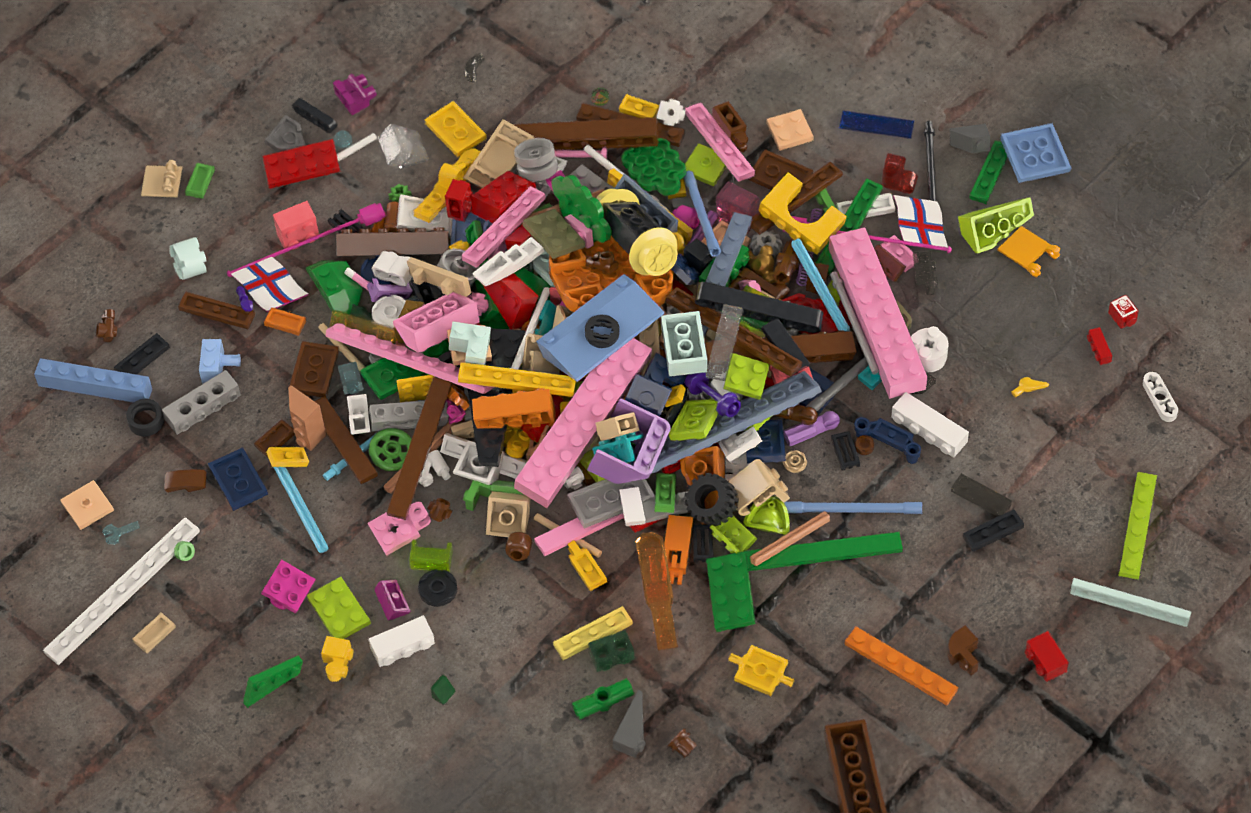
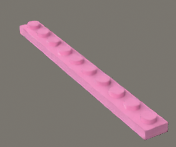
M335 324L326 329V337L479 393L485 394L494 388L459 383V367L451 363L442 362L438 358L425 356L421 352H414L407 347L392 344L390 341L378 339L374 335L364 334L360 330L345 327L343 324Z

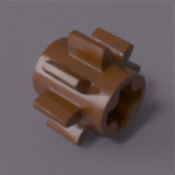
M443 498L430 501L427 507L430 510V518L438 522H442L446 518L449 519L453 511L449 509L450 503Z

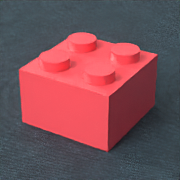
M307 201L273 214L277 236L284 249L319 235L316 217Z

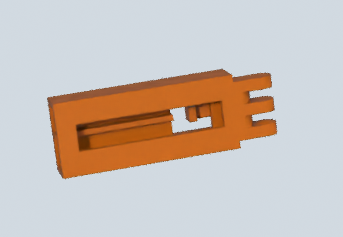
M669 515L661 562V572H663L662 583H666L667 577H670V584H674L675 578H678L677 585H682L683 575H686L693 517ZM672 551H675V553L677 551L681 552L679 563H677L678 555H672Z

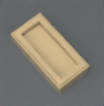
M160 613L133 638V642L145 653H148L176 626L163 613Z

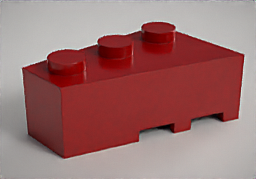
M514 273L495 283L484 286L510 330L521 328L525 322L529 321L539 296Z

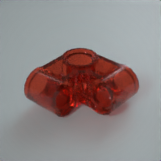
M891 153L887 154L882 175V185L887 189L911 194L914 192L919 176L912 171L904 169L905 157Z

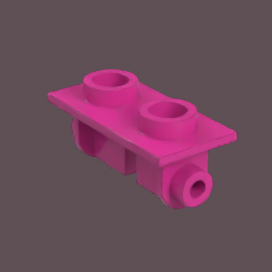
M447 398L448 420L451 425L454 422L461 421L464 415H466V410L464 411L460 405L457 406Z

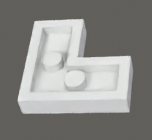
M751 427L739 436L735 433L725 440L718 441V444L730 462L739 458L741 454L749 449L756 447L762 440L755 428Z

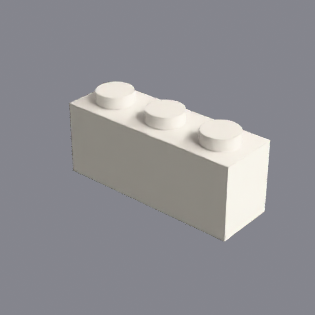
M424 615L369 638L370 648L379 667L391 665L400 658H407L414 652L421 649L426 650L435 644L433 633Z

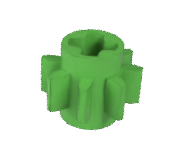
M398 184L394 188L391 187V193L388 195L389 200H392V202H399L401 194L411 197L412 194L411 191H408L407 185Z

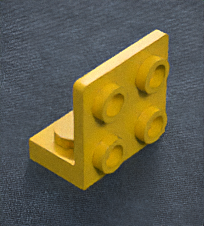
M425 375L397 380L400 403L426 400L432 379L435 376Z

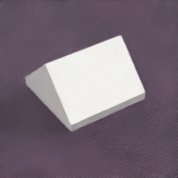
M468 441L453 474L490 485L499 479L504 451L501 454L499 467L480 466L476 443Z

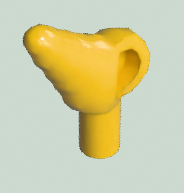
M1024 377L1020 379L1019 386L1011 391V393L1016 398L1023 392H1032L1049 386V383Z

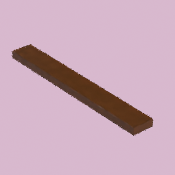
M677 287L665 299L666 303L683 313L699 311L701 324L790 377L802 366V361L718 311L697 305L694 297Z
M435 377L432 379L387 510V516L402 520L407 518L452 382Z

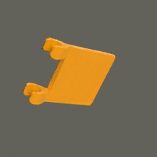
M1023 226L998 248L1000 253L1027 269L1034 277H1038L1041 274L1039 271L1041 266L1034 262L1045 251L1053 259H1057L1060 256V253H1058L1060 248L1058 246L1049 244Z

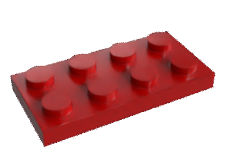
M333 139L263 156L270 189L341 172Z

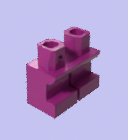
M350 74L348 79L342 82L340 80L333 82L336 96L351 115L370 106L369 100L376 97V91L373 86L363 88L368 85L367 79L363 74L356 77Z

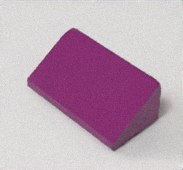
M397 580L379 581L374 590L387 620H393L409 614L411 611Z

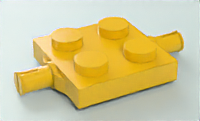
M751 645L743 657L733 653L729 656L728 661L739 665L734 681L766 695L772 696L776 686L780 683L790 687L794 683V679L784 675L788 665L787 659Z

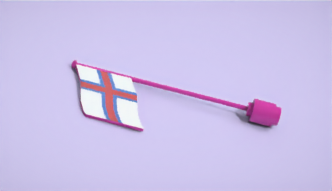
M893 195L898 209V223L903 241L868 235L871 240L948 251L947 253H950L952 250L947 245L943 233L942 212L936 201ZM792 216V218L800 223L810 224L807 222V218Z
M380 203L371 204L359 209L360 213L357 214L358 218L233 271L228 270L227 275L229 277L233 276L240 282L263 310L269 312L271 307L277 309L309 294L297 285L288 271L273 257L359 221L361 225L365 224L367 227L381 221L386 215Z

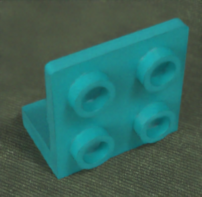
M633 432L598 442L599 446L592 448L595 455L598 449L625 463L635 461L630 441L643 438V434L636 436V433Z

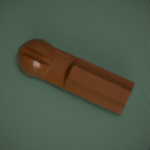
M796 405L781 411V413L775 416L798 421L810 426L817 421L818 413L812 407Z

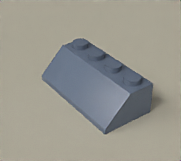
M624 174L614 189H626L633 192L639 200V205L661 228L677 233L678 220L628 175Z

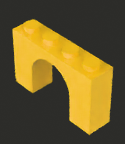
M788 172L761 201L758 211H760L763 217L772 220L779 229L789 233L792 239H801L805 248L817 255L829 242V236L835 235L841 229L847 216L831 206L814 223L805 224L796 221L788 211V204L798 195L803 183Z

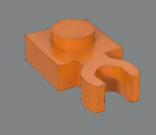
M452 384L448 398L457 406L460 405L465 411L470 406L469 400L463 390Z

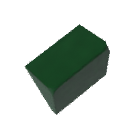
M444 674L431 687L432 698L442 705L446 704L455 693V688Z

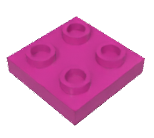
M281 560L261 594L271 599L270 602L275 607L282 610L287 608L296 614L316 579Z

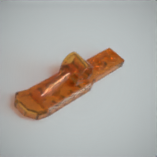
M655 532L642 533L635 544L645 601L652 614L658 651L678 648L671 609L673 591L663 537Z

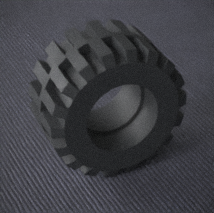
M706 473L705 476L699 475L698 480L694 478L692 480L693 484L691 486L688 485L687 489L689 491L688 493L685 492L684 496L687 498L684 501L685 505L688 506L686 508L693 518L705 525L711 526L715 524L719 526L721 521L723 523L728 522L727 518H732L734 516L732 514L733 510L736 511L738 508L735 506V503H739V499L735 497L738 495L734 489L735 487L717 474ZM717 490V503L712 508L705 509L707 495Z

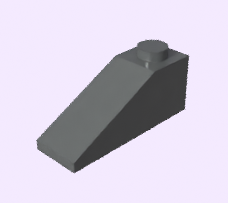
M640 690L637 691L612 740L614 750L636 758L638 752L643 751L646 743L644 741L643 699L642 691Z

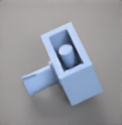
M202 339L199 366L202 383L222 373L223 366H240V354L224 355L221 339Z

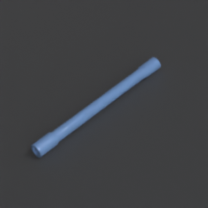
M687 171L684 177L686 187L691 195L710 255L716 257L721 253V249L713 233L694 173Z
M786 501L784 503L788 513L922 514V502L805 503Z

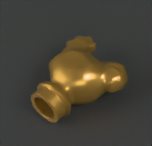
M764 245L757 256L753 255L752 251H749L750 259L747 264L750 266L751 271L761 275L764 280L773 284L777 282L774 280L773 249L769 245Z

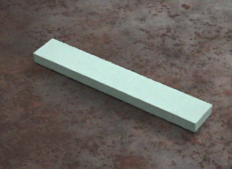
M1076 578L1072 582L1070 593L1073 595L1181 626H1188L1191 611Z

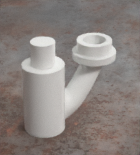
M438 450L430 452L422 471V477L419 480V483L424 487L433 483V476L429 473L431 466H433L437 475L442 476L444 480H448L451 477L449 474L450 468Z

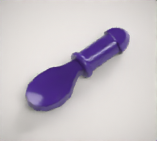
M238 286L236 293L239 296L241 308L246 312L252 311L253 302L248 300L245 289L242 286Z

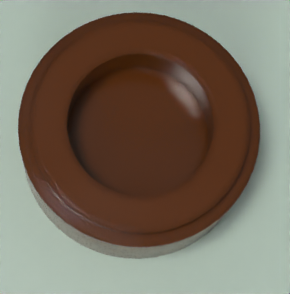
M867 435L859 436L855 441L857 453L861 455L871 454L874 450V440Z

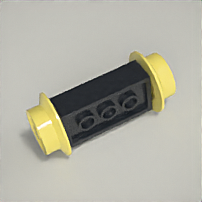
M608 189L596 197L602 204L604 219L611 228L612 237L629 254V262L634 271L641 275L660 276L667 273L674 266L678 255L676 237L670 230L661 228L639 205V200L633 192L626 189Z

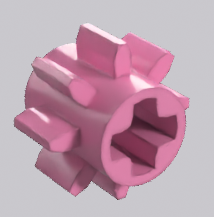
M473 292L472 296L469 295L467 298L476 302L478 315L481 316L482 313L487 311L489 303L487 299H484L485 294Z

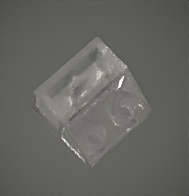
M390 124L378 137L388 165L402 169L428 160L420 134L415 130Z

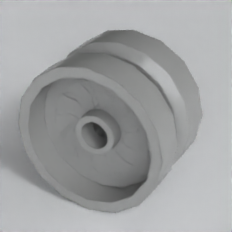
M534 138L516 146L514 156L519 176L531 182L550 178L557 172V159L553 143L550 140Z
M453 248L444 252L437 267L467 277L471 289L476 281L472 273L479 269L480 265L476 268L462 261L461 255L465 252L462 249Z

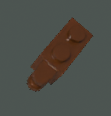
M729 101L713 107L712 117L740 153L745 152L748 146L746 144L748 143L746 124Z

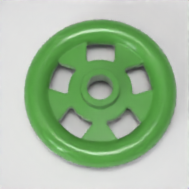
M386 428L377 432L369 444L371 460L380 469L386 471L400 470L412 438L406 432L397 428ZM397 436L399 440L398 442L390 440V437ZM380 440L385 442L382 448L377 446ZM402 445H407V452H401ZM393 448L395 452L390 453L388 450ZM383 453L387 459L382 461L378 456ZM400 457V462L393 463L392 459Z

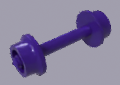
M706 372L687 375L685 385L689 392L693 395L705 392L718 402L716 411L719 415L730 418L739 412L741 402L738 400L737 395L733 392H728L722 396L708 386L709 376Z

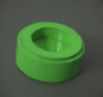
M187 541L178 542L174 548L175 557L182 561L190 560L195 553L193 544Z

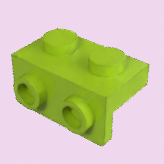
M735 516L732 518L728 517V522L726 523L721 521L719 526H714L713 524L710 526L714 531L712 535L720 542L723 540L727 544L725 548L732 554L747 551L757 540Z

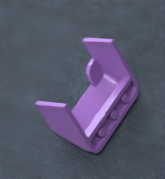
M621 398L610 418L632 412L635 413L640 430L635 432L636 436L643 434V438L630 441L636 444L633 451L635 461L625 463L597 449L587 468L588 471L615 484L647 479L655 467L671 428L665 419Z

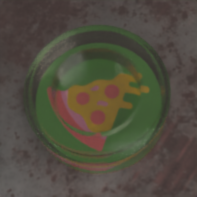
M605 88L594 89L591 93L592 102L598 106L607 104L609 92Z

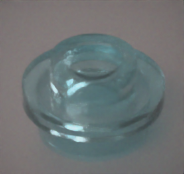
M339 131L334 137V143L337 147L346 148L351 145L352 136L347 131Z

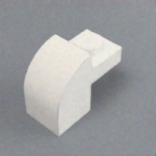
M366 394L347 396L351 435L371 432Z

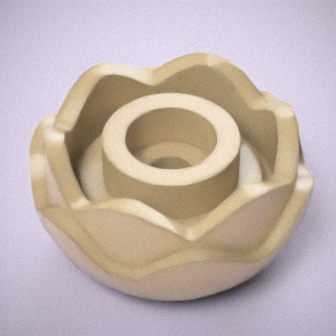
M794 450L786 454V461H783V465L789 472L799 473L805 469L807 460L804 453Z

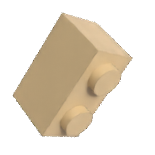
M634 412L596 423L597 434L601 441L640 431Z

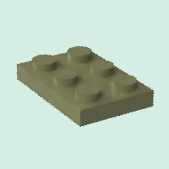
M556 209L523 220L525 229L553 259L585 247V241Z

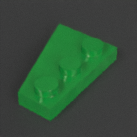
M298 655L248 678L243 700L247 708L290 679L296 677L301 672L303 663L301 657Z

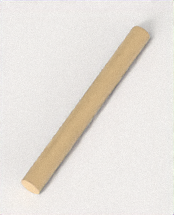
M322 323L318 328L326 336V329L328 327ZM328 338L335 346H339L340 352L359 372L365 368L342 342Z
M539 513L534 517L535 521L550 530L559 527V525ZM582 539L575 541L580 548L584 547L595 557L599 558L602 551Z

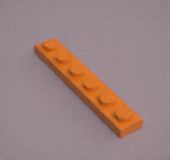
M855 627L845 640V645L946 706L958 691V687L858 627Z

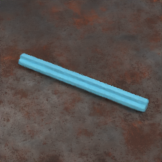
M801 239L793 240L792 247L838 330L849 332V325Z
M273 467L318 552L323 553L327 551L328 545L286 467Z

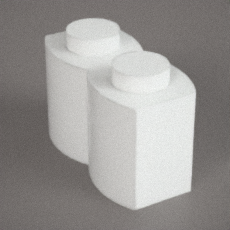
M383 251L372 266L375 277L384 281H391L400 286H406L412 278L407 265L410 257L398 256L392 251Z

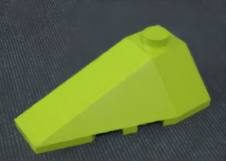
M1028 197L958 216L961 235L975 253H981L994 248L1000 240L1008 237L1009 233L1015 228H1019L1033 217L1034 213L1031 198Z

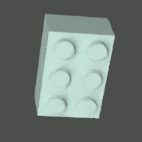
M699 311L662 315L661 330L669 376L707 372V355Z

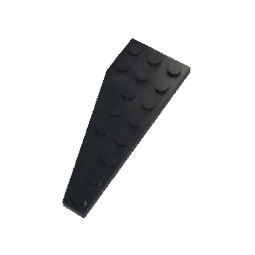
M491 328L489 346L492 361H486L485 365L511 368L526 333L525 330ZM494 387L487 393L482 394L467 388L479 465L499 467L508 424H505L503 428L477 429L473 419L472 399H477L481 396H497L502 393L513 394L512 389Z

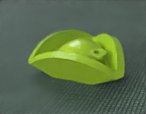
M771 496L759 507L753 504L749 509L751 513L746 515L743 521L746 527L774 534L786 535L790 530L787 508L784 502L777 496Z

